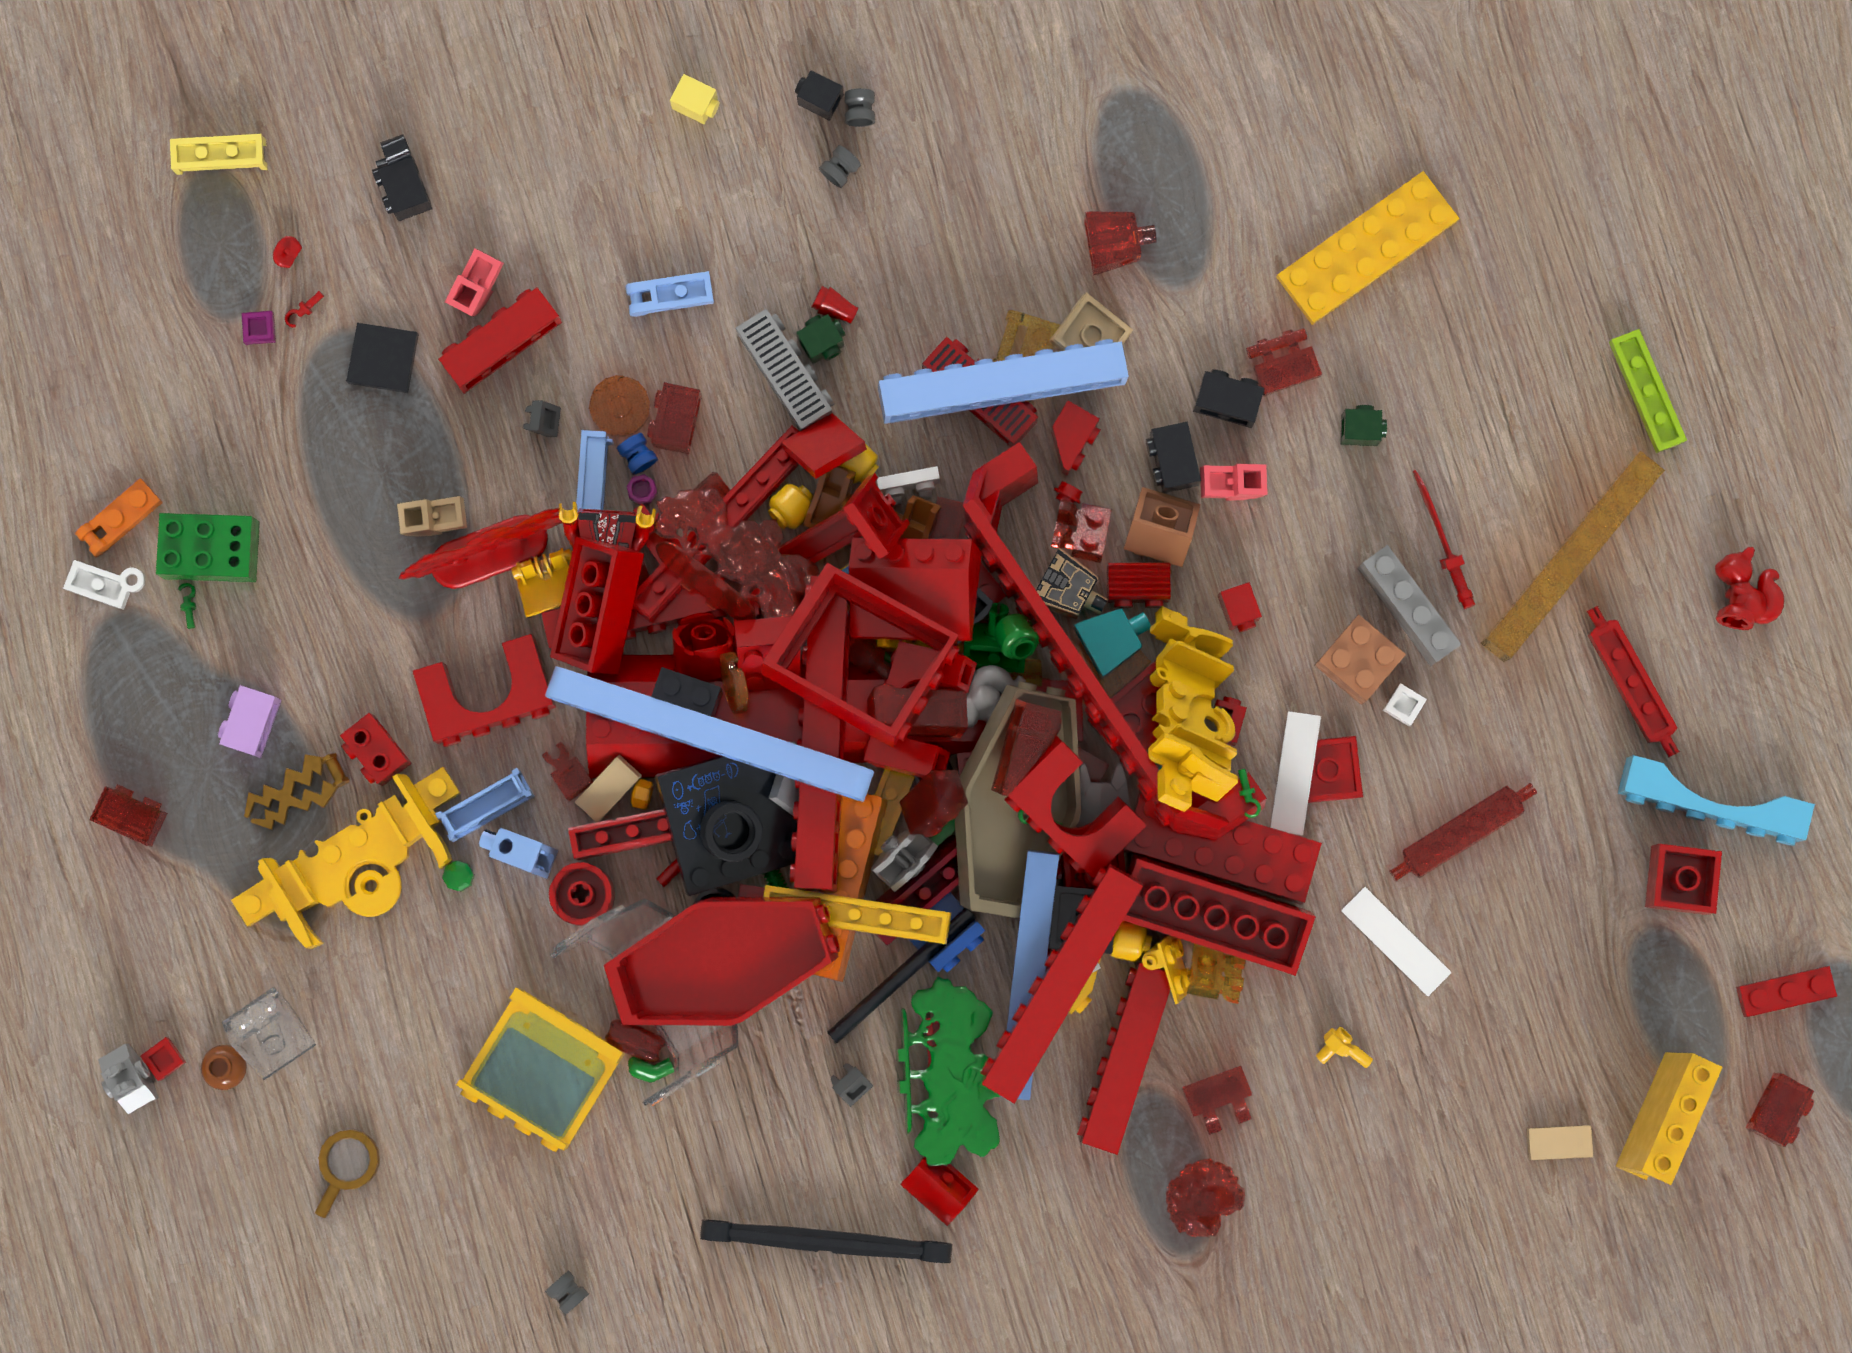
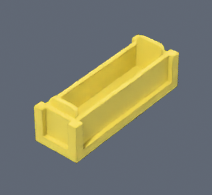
M262 134L170 139L171 169L176 175H182L183 171L253 167L267 170L263 146H266V139Z

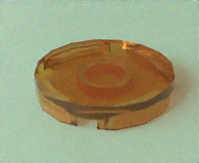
M615 375L605 378L595 387L590 399L589 410L594 423L601 431H606L611 436L624 437L636 433L645 425L650 416L651 403L647 391L639 381Z
M734 652L720 654L721 679L733 714H739L748 710L747 685L744 672L741 668L736 669L734 662L739 661L738 656Z

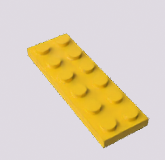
M1422 171L1277 274L1276 278L1311 325H1313L1454 225L1460 218L1425 172Z

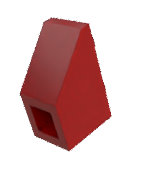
M1069 400L1066 402L1051 430L1061 471L1066 476H1068L1071 469L1075 471L1079 469L1086 456L1081 453L1087 443L1093 445L1101 429L1097 428L1100 418Z

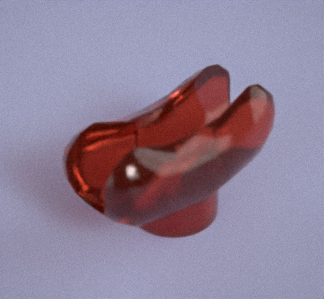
M621 1019L613 1020L610 1023L609 1032L605 1035L606 1042L613 1047L647 1062L659 1061V1052L662 1047L666 1046L664 1038L638 1025H622Z

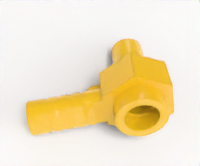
M1342 1027L1337 1029L1331 1028L1324 1035L1326 1045L1316 1054L1317 1059L1323 1064L1335 1053L1342 1057L1350 1056L1364 1068H1367L1373 1060L1372 1057L1359 1047L1350 1043L1353 1038Z

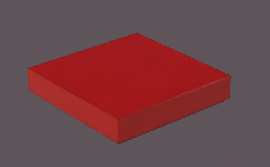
M833 413L781 442L783 450L815 479L867 450L865 441Z
M1356 736L1317 740L1308 803L1363 798Z

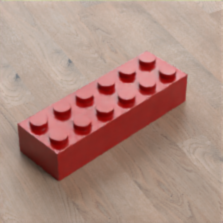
M1139 792L1134 812L1147 826L1124 848V852L1147 857L1154 861L1173 865L1176 868L1297 904L1305 903L1321 848V842L1247 820L1218 840L1175 832L1169 825L1164 827L1154 812L1156 808L1152 799L1146 801Z
M1133 854L1127 874L1141 881L1143 887L1123 921L1296 976L1316 918L1311 911Z

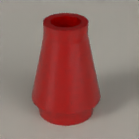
M821 286L811 308L817 310V314L824 316L828 314L831 318L842 320L849 324L852 323L859 309L832 287L828 289L824 286Z

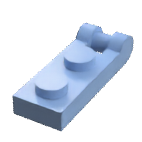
M709 271L634 282L625 286L626 294L630 296L631 305L628 306L629 314L633 317L654 312L714 304ZM650 292L652 301L643 302L642 294Z

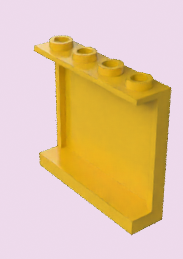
M1665 1052L1616 1167L1643 1180H1647L1649 1176H1652L1672 1185L1723 1067L1694 1053Z

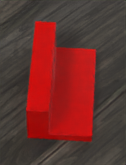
M926 1157L922 1158L900 1184L946 1226L967 1206L979 1190L951 1164L929 1166Z

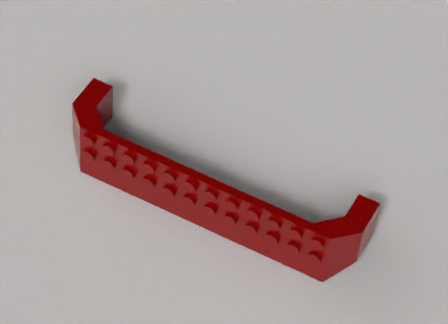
M1018 442L972 473L963 502L966 521L963 527L966 531V538L972 539L979 546L983 556L981 559L991 574L996 571L1000 581L998 584L1008 599L1012 596L1014 597L1017 613L1029 617L1039 635V645L1042 649L1046 646L1048 647L1051 655L1050 660L1060 674L1063 671L1066 673L1069 689L1076 699L1083 698L1086 714L1093 724L1100 723L1103 731L1102 737L1110 749L1117 748L1120 752L1121 759L1119 761L1129 776L1133 773L1138 779V790L1146 801L1152 799L1156 808L1154 812L1164 827L1169 825L1175 832L1218 840L1249 819L1244 815L1245 812L1253 815L1257 811L1255 803H1245L1244 795H1239V791H1243L1240 778L1238 783L1218 802L1192 791V806L1185 812L1158 801V767L1149 759L1145 748L998 536L997 531L1002 507L1038 484L1037 466L1022 444ZM1248 772L1247 777L1250 789H1255V793H1252V798L1260 803L1261 810H1263L1267 798Z

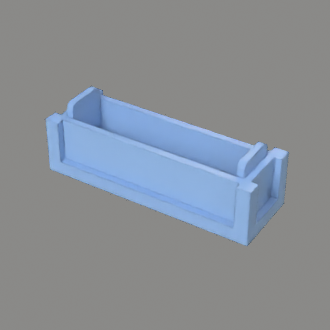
M581 430L577 510L579 508L604 510L608 445H614L613 439H609V436H606V431Z
M515 768L512 770V774L448 810L435 813V815L444 825L449 840L455 842L535 796L520 769Z

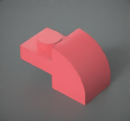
M474 249L462 275L457 276L445 303L470 316H476L484 308L493 291L491 289L504 263L478 249Z
M1266 464L1204 465L1200 467L1201 498H1225L1226 501L1255 499L1267 495Z

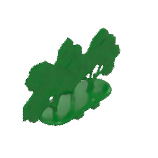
M937 977L931 988L917 990L912 996L911 1005L915 1013L922 1018V1022L916 1032L911 1033L908 1031L907 1013L904 1008H901L902 1049H896V1061L902 1062L903 1080H897V1093H904L906 1133L909 1134L912 1129V1113H918L925 1122L923 1130L915 1139L914 1148L920 1155L926 1157L929 1166L950 1164L961 1145H964L969 1152L984 1157L989 1153L990 1149H995L1000 1142L997 1119L991 1116L983 1106L987 1100L1000 1097L999 1094L982 1085L984 1075L980 1074V1071L988 1057L984 1053L973 1054L970 1048L974 1040L987 1030L993 1011L983 1001L978 1000L975 994L966 986L954 987L948 978L942 979ZM928 1012L934 1015L930 1020H926ZM938 1021L940 1029L934 1035L925 1037L923 1034L928 1033V1028L926 1027ZM934 1040L937 1046L932 1047L927 1041ZM922 1043L930 1051L931 1064L926 1070H910L909 1047ZM921 1078L929 1093V1097L918 1105L911 1104L910 1079ZM927 1111H935L938 1116L931 1118Z

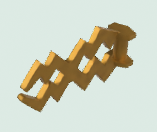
M336 753L328 754L325 757L305 754L302 773L286 768L284 784L281 790L263 784V796L248 792L244 816L246 818L251 816L255 802L271 808L272 800H277L280 802L278 813L265 809L266 820L251 819V823L273 830L275 821L283 825L286 824L290 806L309 811L313 801L325 808L338 787L346 785L350 780L346 777ZM323 764H326L335 782L331 784L323 780L321 794L304 789L302 800L294 797L295 782L311 786L313 771L322 775Z

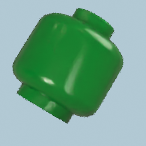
M1014 613L1007 615L997 623L994 629V638L1004 656L1009 659H1026L1034 653L1039 644V635L1029 617L1024 614Z

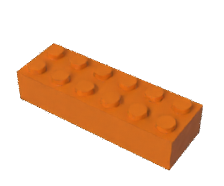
M866 794L864 802L842 796L837 892H809L864 900L875 857L874 851L877 848L881 832L880 827L887 808L888 801L886 799ZM829 927L831 934H835L839 941L840 952H837L839 957L813 975L843 982L856 931Z

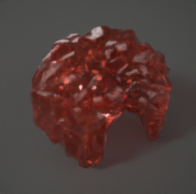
M1211 1158L1198 1160L1193 1164H1186L1185 1169L1180 1170L1178 1173V1177L1170 1180L1169 1190L1165 1193L1167 1197L1166 1204L1168 1205L1167 1212L1170 1213L1169 1220L1175 1223V1227L1180 1234L1186 1232L1191 1237H1216L1221 1227V1215H1231L1236 1210H1241L1244 1207L1245 1190L1237 1184L1239 1178L1234 1175L1233 1169L1218 1161L1214 1163Z

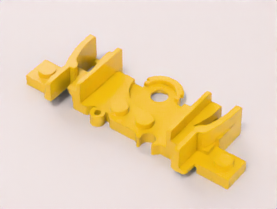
M1161 606L1155 613V623L1150 627V633L1155 635L1156 639L1166 643L1165 648L1156 657V670L1150 675L1151 683L1156 687H1161L1156 692L1157 714L1152 718L1153 721L1158 722L1160 725L1152 732L1157 740L1148 748V756L1151 761L1162 765V768L1157 772L1158 801L1185 812L1192 806V791L1218 802L1238 783V776L1230 772L1231 760L1237 755V749L1226 744L1235 736L1234 722L1224 708L1220 709L1216 706L1213 709L1211 701L1215 698V689L1234 672L1233 665L1220 660L1233 647V640L1209 630L1189 627L1188 617ZM1205 718L1215 724L1217 732L1211 731L1205 725Z

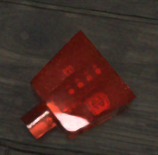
M1085 212L1084 225L1093 275L1137 262L1141 257L1140 245L1157 243L1155 226L1137 227L1135 213Z

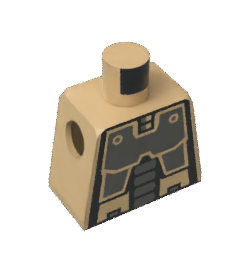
M1058 548L1036 589L1049 610L1075 619L1078 618L1083 607L1100 615L1108 601L1107 598L1092 591L1098 581V577L1061 548Z

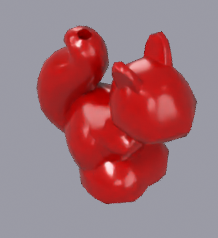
M1748 547L1743 552L1726 555L1715 565L1717 577L1730 586L1725 592V597L1730 600V604L1718 611L1716 620L1719 624L1732 629L1750 630L1753 628L1754 623H1770L1780 616L1784 608V594L1781 588L1774 582L1779 579L1778 571L1774 569L1764 570L1758 577L1757 589L1749 583L1753 573L1751 560L1755 552L1754 547Z

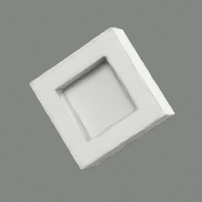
M1400 683L1383 711L1407 726H1411L1427 699Z

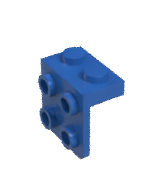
M949 892L930 910L950 912L951 921L964 907ZM974 920L928 962L937 972L942 969L946 973L949 972L961 961L957 956L964 949L967 948L971 952L984 941L981 934L985 932V929L978 921ZM909 939L917 949L926 943V941Z

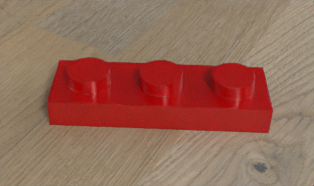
M1830 966L1736 987L1743 1017L1838 997Z

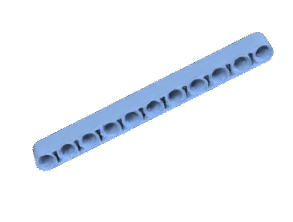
M555 666L545 697L861 802L865 800L874 774L873 770L561 667Z

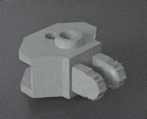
M913 824L897 837L892 835L881 846L883 852L879 855L871 870L895 892L923 870L924 864L930 859L938 846L916 824Z
M129 1043L98 1059L102 1071L101 1075L104 1079L101 1084L109 1098L114 1097L115 1101L119 1102L127 1114H132L141 1106L159 1098L148 1067Z

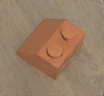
M1142 487L1124 550L1131 551L1139 556L1154 558L1163 563L1183 567L1201 504Z

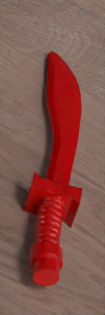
M1414 470V478L1447 557L1439 560L1442 570L1448 569L1458 593L1457 598L1463 608L1473 607L1475 605L1474 596L1467 586L1460 567L1465 564L1462 555L1452 554L1431 496L1422 478Z

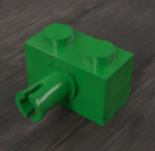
M993 603L989 611L988 623L977 622L973 625L972 641H964L963 655L977 663L976 670L983 666L993 665L1001 667L1007 672L1024 674L1025 659L1015 660L1004 656L994 638V629L997 623L1008 615L1009 608L1001 603L1000 613L997 614L998 603Z

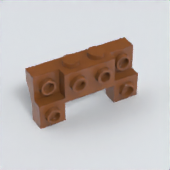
M838 466L819 477L803 526L811 528L843 509L852 496L850 492L856 472ZM913 495L907 502L904 515L896 512L902 521L907 518L910 522L900 538L929 539L934 532L941 506Z

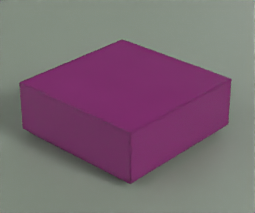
M273 311L242 313L243 343L245 345L276 343Z

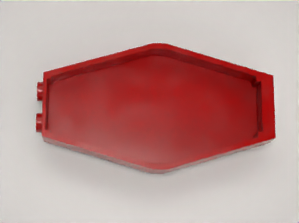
M710 897L691 905L603 965L622 1025L731 1026L743 1022L839 957L837 952H840V945L836 935L831 934L828 925L830 914L826 904L821 903L820 897Z

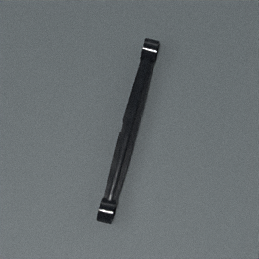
M702 1219L700 1239L707 1241H733L818 1252L819 1250L830 1251L833 1254L919 1259L934 1263H951L953 1245L952 1243L939 1241H914L862 1233L789 1226L737 1224L729 1221Z

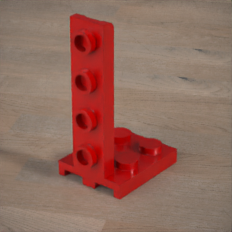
M875 473L864 479L841 511L778 547V551L784 556L795 574L852 542V538H860L861 536L864 537V542L868 549L874 551L878 559L890 553L910 522L907 518L902 521L892 508L896 502L889 493L884 496L875 483L878 479Z

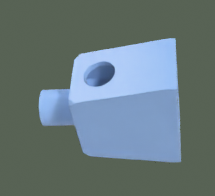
M500 828L497 833L487 829L484 830L479 841L480 847L490 850L489 857L546 879L558 853V850L503 828Z

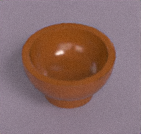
M230 1045L213 1047L204 1055L201 1062L203 1079L209 1086L218 1090H229L241 1083L246 1074L247 1065L245 1057L237 1048Z

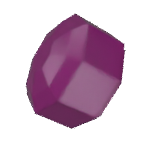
M645 474L632 477L626 486L629 499L639 506L641 504H651L658 494L655 481Z

